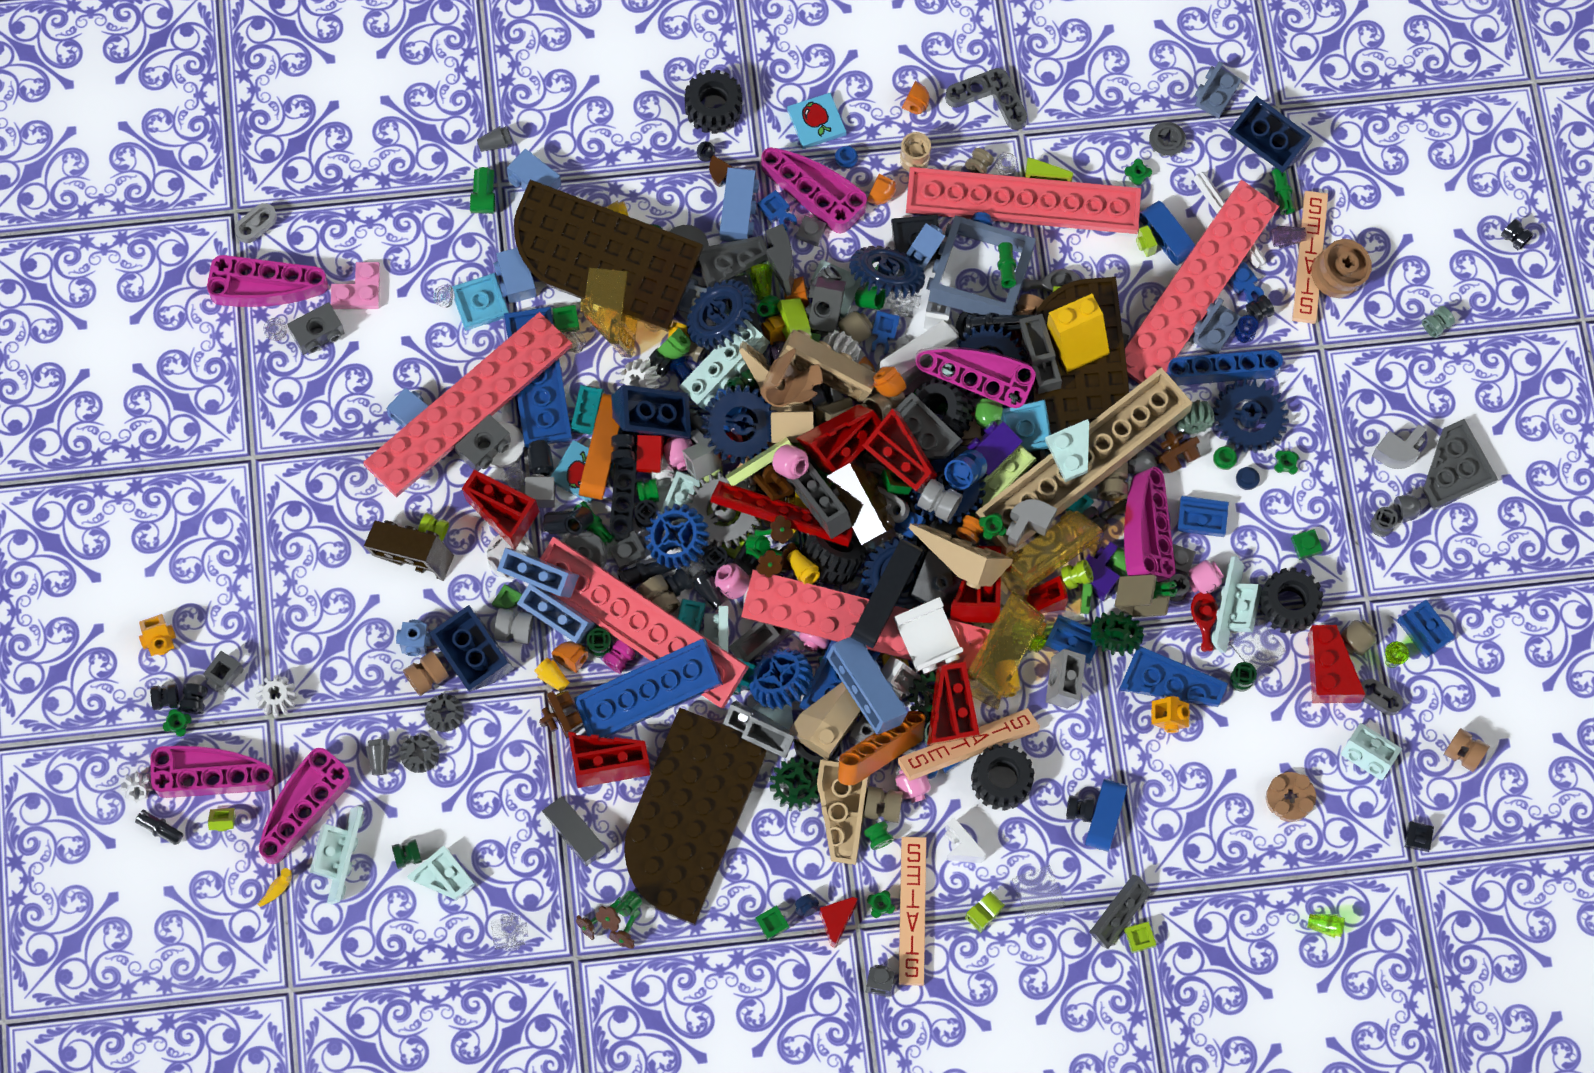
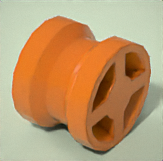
M966 515L963 519L962 527L957 529L956 534L961 539L973 542L972 544L976 545L979 541L978 536L984 531L979 525L978 519Z

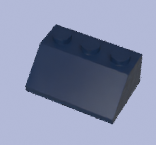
M1257 95L1228 131L1231 136L1282 173L1286 172L1302 156L1313 141L1312 135Z
M622 385L611 395L612 418L623 431L686 439L691 438L688 393Z
M470 605L429 632L468 692L493 684L514 670V667Z

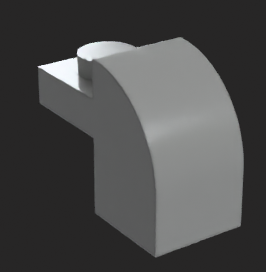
M1418 424L1406 441L1389 430L1375 448L1372 457L1392 469L1410 467L1420 455L1418 450L1426 440L1423 438L1426 429Z
M696 429L691 431L690 439L693 442V446L682 450L687 470L696 480H699L717 471L721 467L723 460L721 452L717 455L714 454L716 446H707L711 438H703V434Z
M1036 499L1025 500L1017 504L1011 511L1010 519L1013 521L1006 532V535L1009 536L1007 544L1016 548L1027 528L1045 536L1056 516L1057 508Z

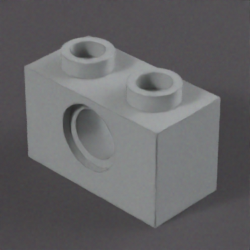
M1063 649L1051 657L1046 703L1068 709L1080 701L1086 655Z

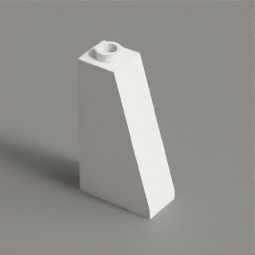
M942 320L884 358L880 362L879 370L882 367H895L907 386L924 373L915 363L917 352L924 348L958 346L956 341L959 339V333L953 325H948ZM924 354L920 357L919 362L922 366H929L933 361V357L929 354Z

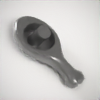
M1057 269L1040 280L1024 279L1022 290L1045 289L1053 293V286L1062 287L1072 281L1080 280V277L1072 270Z

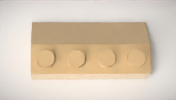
M793 329L778 358L795 348L796 352L790 364L801 372L809 366L819 364L823 375V384L859 403H862L871 394L874 387L873 376L876 374L871 366L864 363L858 364L852 360L853 358L843 352L837 353L831 349L832 347L823 341L817 342L811 339L808 333Z

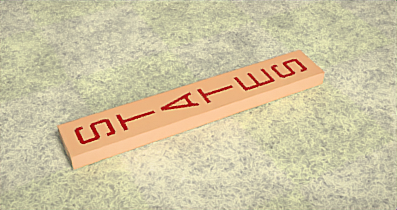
M1304 192L1292 321L1315 324L1317 320L1319 289L1313 281L1311 271L1315 258L1323 252L1328 201L1327 193Z
M1027 708L978 727L980 735L976 737L928 746L898 758V764L908 780L911 781L981 754L987 747L991 750L995 744L1002 746L1003 743L1007 744L1038 732L1040 725Z
M901 837L898 985L924 986L926 837Z

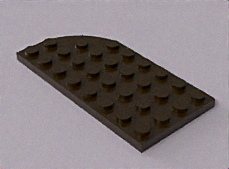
M531 179L514 218V237L519 254L527 268L540 282L548 287L666 332L670 329L704 248L701 243Z
M1116 276L1080 279L1065 284L1051 293L1036 311L1038 314H1043L1047 327L1049 312L1093 294L1103 313L1110 352L1106 356L1067 373L1055 352V361L1062 380L1061 389L1038 394L1035 382L1032 385L1034 402L1042 400L1046 402L1051 435L1087 419L1091 423L1129 393ZM1049 448L1039 450L1040 462L1051 454ZM1137 454L1133 456L1131 459H1136Z
M679 707L627 829L624 852L630 878L644 900L656 910L695 926L768 750L742 739L743 733L736 729Z

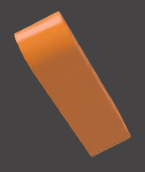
M602 394L580 483L579 496L603 500L612 464L611 453L613 452V447L611 446V437L617 435L620 426L612 418L610 394Z
M908 711L900 726L878 735L873 733L842 753L839 757L838 781L844 785H855L920 743L924 738L925 715L919 711Z

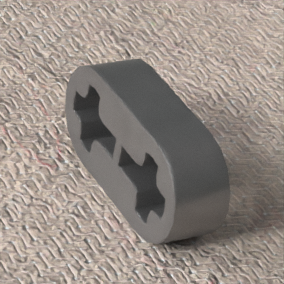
M1367 679L1362 682L1361 685L1365 694L1367 692L1366 688L1374 687V693L1370 696L1366 694L1363 698L1365 703L1388 716L1396 715L1401 710L1403 699L1397 692L1374 679ZM1394 699L1395 706H1393L1392 708H1388L1387 701Z

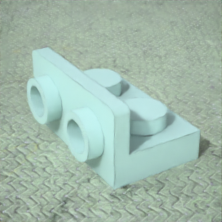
M719 606V613L704 614V637L727 652L728 606Z
M1360 723L1342 750L1341 756L1376 778L1383 780L1402 748Z

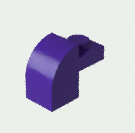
M1111 541L1106 548L1101 546L1094 557L1088 554L1086 558L1093 573V582L1089 583L1093 586L1092 594L1103 602L1116 587L1120 578L1118 574L1107 567L1110 558L1118 549V546Z

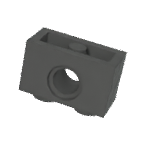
M818 276L816 285L811 284L809 298H813L812 306L808 305L806 310L810 329L830 333L837 330L846 282ZM820 302L829 304V307L822 306Z
M329 302L287 323L289 332L302 355L314 353L322 345L328 342L333 343L345 334L343 325ZM315 328L323 329L320 333H312Z
M489 414L455 445L456 453L473 470H484L492 463L493 458L498 453H503L508 449L511 442L510 433ZM482 442L490 443V446L487 448L479 447Z

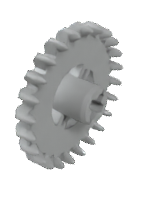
M721 471L718 472V479L716 480L712 474H709V483L700 479L702 488L694 485L693 489L697 494H688L689 499L693 503L685 504L689 506V509L695 508L698 511L697 514L704 516L702 522H706L709 526L704 530L710 533V536L707 537L709 546L716 542L717 547L725 543L727 548H730L732 541L739 546L740 538L746 541L747 533L755 534L753 526H760L761 523L756 519L758 517L741 512L739 519L734 524L723 527L715 525L718 521H731L735 517L736 510L727 508L724 512L720 510L721 505L712 503L713 513L708 516L707 509L718 482L722 481L730 484L728 479L723 477ZM749 478L734 485L753 492L757 489L756 485L748 487L750 484Z

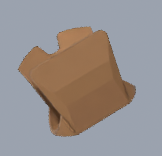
M795 348L773 362L760 389V393L765 401L774 407H784L793 402H806L817 395V392L812 390L813 387L823 383V375L819 364L809 366L802 372L790 364L796 352ZM783 380V390L776 389L775 387H778Z

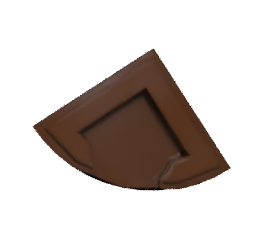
M713 155L709 164L710 176L714 184L720 187L726 180L728 168H732V166Z

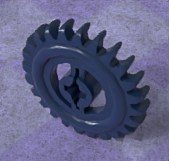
M878 245L877 247H863L855 251L850 259L849 269H851V275L855 273L854 280L857 281L859 277H862L860 286H863L865 282H869L868 291L873 286H877V295L882 289H885L886 297L889 296L891 291H894L896 299L900 291L903 292V298L907 297L909 291L912 297L915 292L918 294L920 289L923 288L926 278L923 268L920 267L917 261H914L913 257H907L906 253H900L899 250H892L887 246L886 248ZM879 262L878 268L876 270L872 264ZM899 269H901L904 275L897 277Z
M731 279L730 281L723 280L721 284L716 282L713 288L709 286L707 287V292H701L700 298L694 300L696 304L689 309L692 313L687 315L689 320L686 323L688 328L687 334L691 337V340L701 348L705 347L709 350L711 345L717 350V342L726 347L725 338L734 343L733 333L741 337L742 335L738 328L748 329L743 321H753L747 313L756 312L750 305H756L753 299L755 295L751 292L750 287L742 281ZM721 300H731L732 310ZM714 306L720 311V313L725 317V319L713 308ZM707 315L716 324V326L707 325Z
M993 324L988 331H986L984 325H981L979 333L973 327L971 329V336L967 332L963 333L965 342L961 339L956 341L959 347L974 349L990 347L998 350L1002 355L1020 361L1027 359V356L1019 355L1024 350V347L1016 348L1015 346L1019 338L1011 341L1012 332L1004 336L1003 327L996 333ZM987 350L990 352L998 353L995 350ZM952 366L950 370L954 371L955 366ZM1027 368L1019 370L1017 375L1018 379H1024L1026 377V375L1021 373L1020 371L1026 370ZM969 372L964 376L966 384H973L977 380V375L973 372ZM995 381L989 382L986 386L988 393H995L999 389V384ZM974 393V399H977L980 395Z
M1245 378L1242 386L1238 384V381H1235L1233 389L1226 385V394L1223 391L1219 392L1220 400L1215 399L1214 405L1216 407L1212 408L1214 415H1216L1214 416V423L1218 424L1214 430L1217 432L1222 431L1219 438H1227L1226 445L1229 446L1234 443L1235 450L1243 447V451L1247 453L1248 449L1251 448L1254 453H1257L1258 447L1266 451L1267 444L1274 447L1276 444L1274 440H1282V435L1279 433H1286L1287 427L1282 425L1289 423L1288 418H1283L1289 414V410H1281L1285 407L1286 401L1278 402L1281 393L1272 395L1274 386L1265 390L1266 382L1264 381L1260 387H1257L1256 379L1249 386ZM1247 402L1241 410L1235 409L1239 404ZM1234 420H1239L1240 424L1248 429L1256 427L1259 423L1266 425L1256 432H1248L1239 428Z
M736 385L734 392L731 387H726V395L722 391H718L719 400L715 398L710 399L713 407L705 406L709 415H703L702 418L708 421V423L702 425L701 428L707 429L708 432L703 435V438H711L707 446H716L714 450L715 455L722 451V460H726L730 455L731 463H735L738 457L740 463L744 464L746 456L751 460L754 458V454L759 455L762 453L761 449L767 450L770 448L767 442H772L771 413L778 411L769 410L772 405L768 402L764 403L765 399L762 395L758 397V388L750 393L749 385H746L743 391H741L740 385ZM735 407H745L754 414L756 423L748 414H735L731 418L725 416ZM726 421H742L743 423H746V425H751L755 427L741 428L735 423H727ZM724 426H728L730 431L736 435H747L751 431L755 433L744 442H736L726 435Z
M954 452L946 459H930L931 461L929 462L937 475H939L937 481L944 485V490L951 488L957 492V489L949 485L944 475L947 463L954 459ZM983 477L964 489L962 500L948 524L951 525L953 519L961 523L962 516H971L970 512L976 513L978 511L977 506L983 504V499L981 498L986 495V491L981 490L985 488L986 482H979ZM912 488L909 492L911 495L909 501L916 503L914 505L915 510H920L922 508L917 505L921 494ZM922 509V517L929 514V521H934L935 518H938L939 524L943 523L944 520L935 516L934 510L928 512Z
M897 538L893 539V545L888 541L884 542L885 549L876 546L875 550L878 554L870 553L869 558L872 561L864 563L865 567H868L869 570L863 571L862 575L870 578L866 579L863 585H871L866 592L867 595L874 592L899 543ZM913 540L912 543L916 545L917 541ZM922 544L920 547L925 549V545ZM923 550L922 555H921V557H920V559H919V561H918V563H917V565H916L917 569H918V567H919V565H920V562H921V560H922V557H923V554H924V550ZM914 572L908 580L904 590L910 587L914 578ZM909 592L901 594L896 604L898 607L911 610L912 607L920 606L922 602L908 595Z

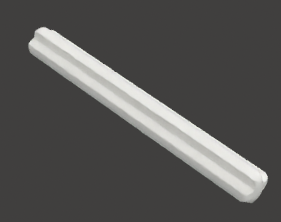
M1200 172L1194 176V182L1215 212L1218 213L1225 200L1206 173ZM1254 243L1246 256L1255 268H1259L1265 264L1266 259Z

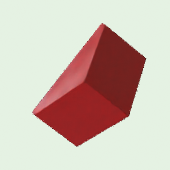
M639 433L637 435V472L661 473L665 436Z
M1058 576L1024 592L1028 614L1031 616L1064 610L1068 602V595L1062 576Z
M851 897L820 908L819 914L831 947L836 948L857 906V898Z

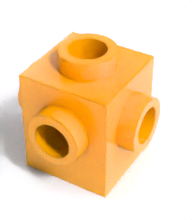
M163 614L139 622L142 635L139 636L141 645L144 650L148 648L151 657L154 655H164L171 649H174L172 639H175L176 635L172 624L167 626Z
M1167 696L1163 699L1152 701V725L1164 729V732L1177 733L1179 729L1189 727V703L1179 700V697Z

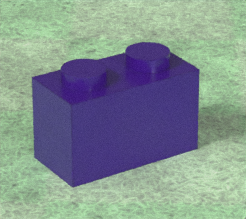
M1001 420L989 423L984 429L986 433L980 439L977 437L973 439L967 446L969 450H976L984 456L987 462L985 474L988 476L1023 442Z

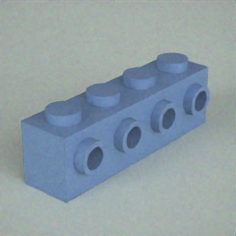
M851 637L833 643L826 657L876 735L900 726L908 713L906 706L893 691L892 684L886 680L878 663L872 659L867 646Z

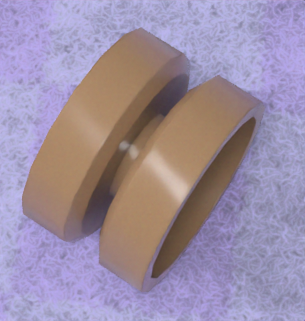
M1340 239L1331 243L1315 258L1312 264L1311 276L1315 285L1322 293L1329 297L1340 299L1349 296L1368 280L1372 271V261L1368 252L1361 244L1354 240Z

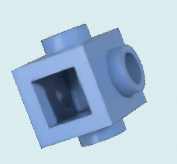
M415 619L409 620V622H402L401 630L397 629L396 644H400L402 654L408 656L427 654V646L431 647L432 637L429 634L427 624Z

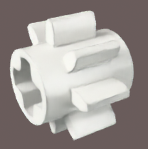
M136 771L131 775H125V782L121 783V791L125 792L126 800L130 798L135 803H138V801L148 799L147 791H152V785L148 782V774L143 775Z

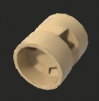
M912 132L907 134L901 142L900 163L908 172L910 167L927 168L929 164L931 142L925 134Z

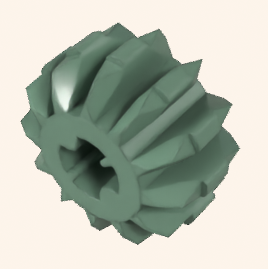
M1193 401L1190 413L1175 423L1177 430L1182 434L1191 435L1193 433L1205 432L1206 429L1211 428L1215 422L1211 405L1207 401Z

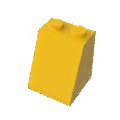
M1093 294L1049 312L1047 330L1052 346L1066 373L1110 353L1103 313Z

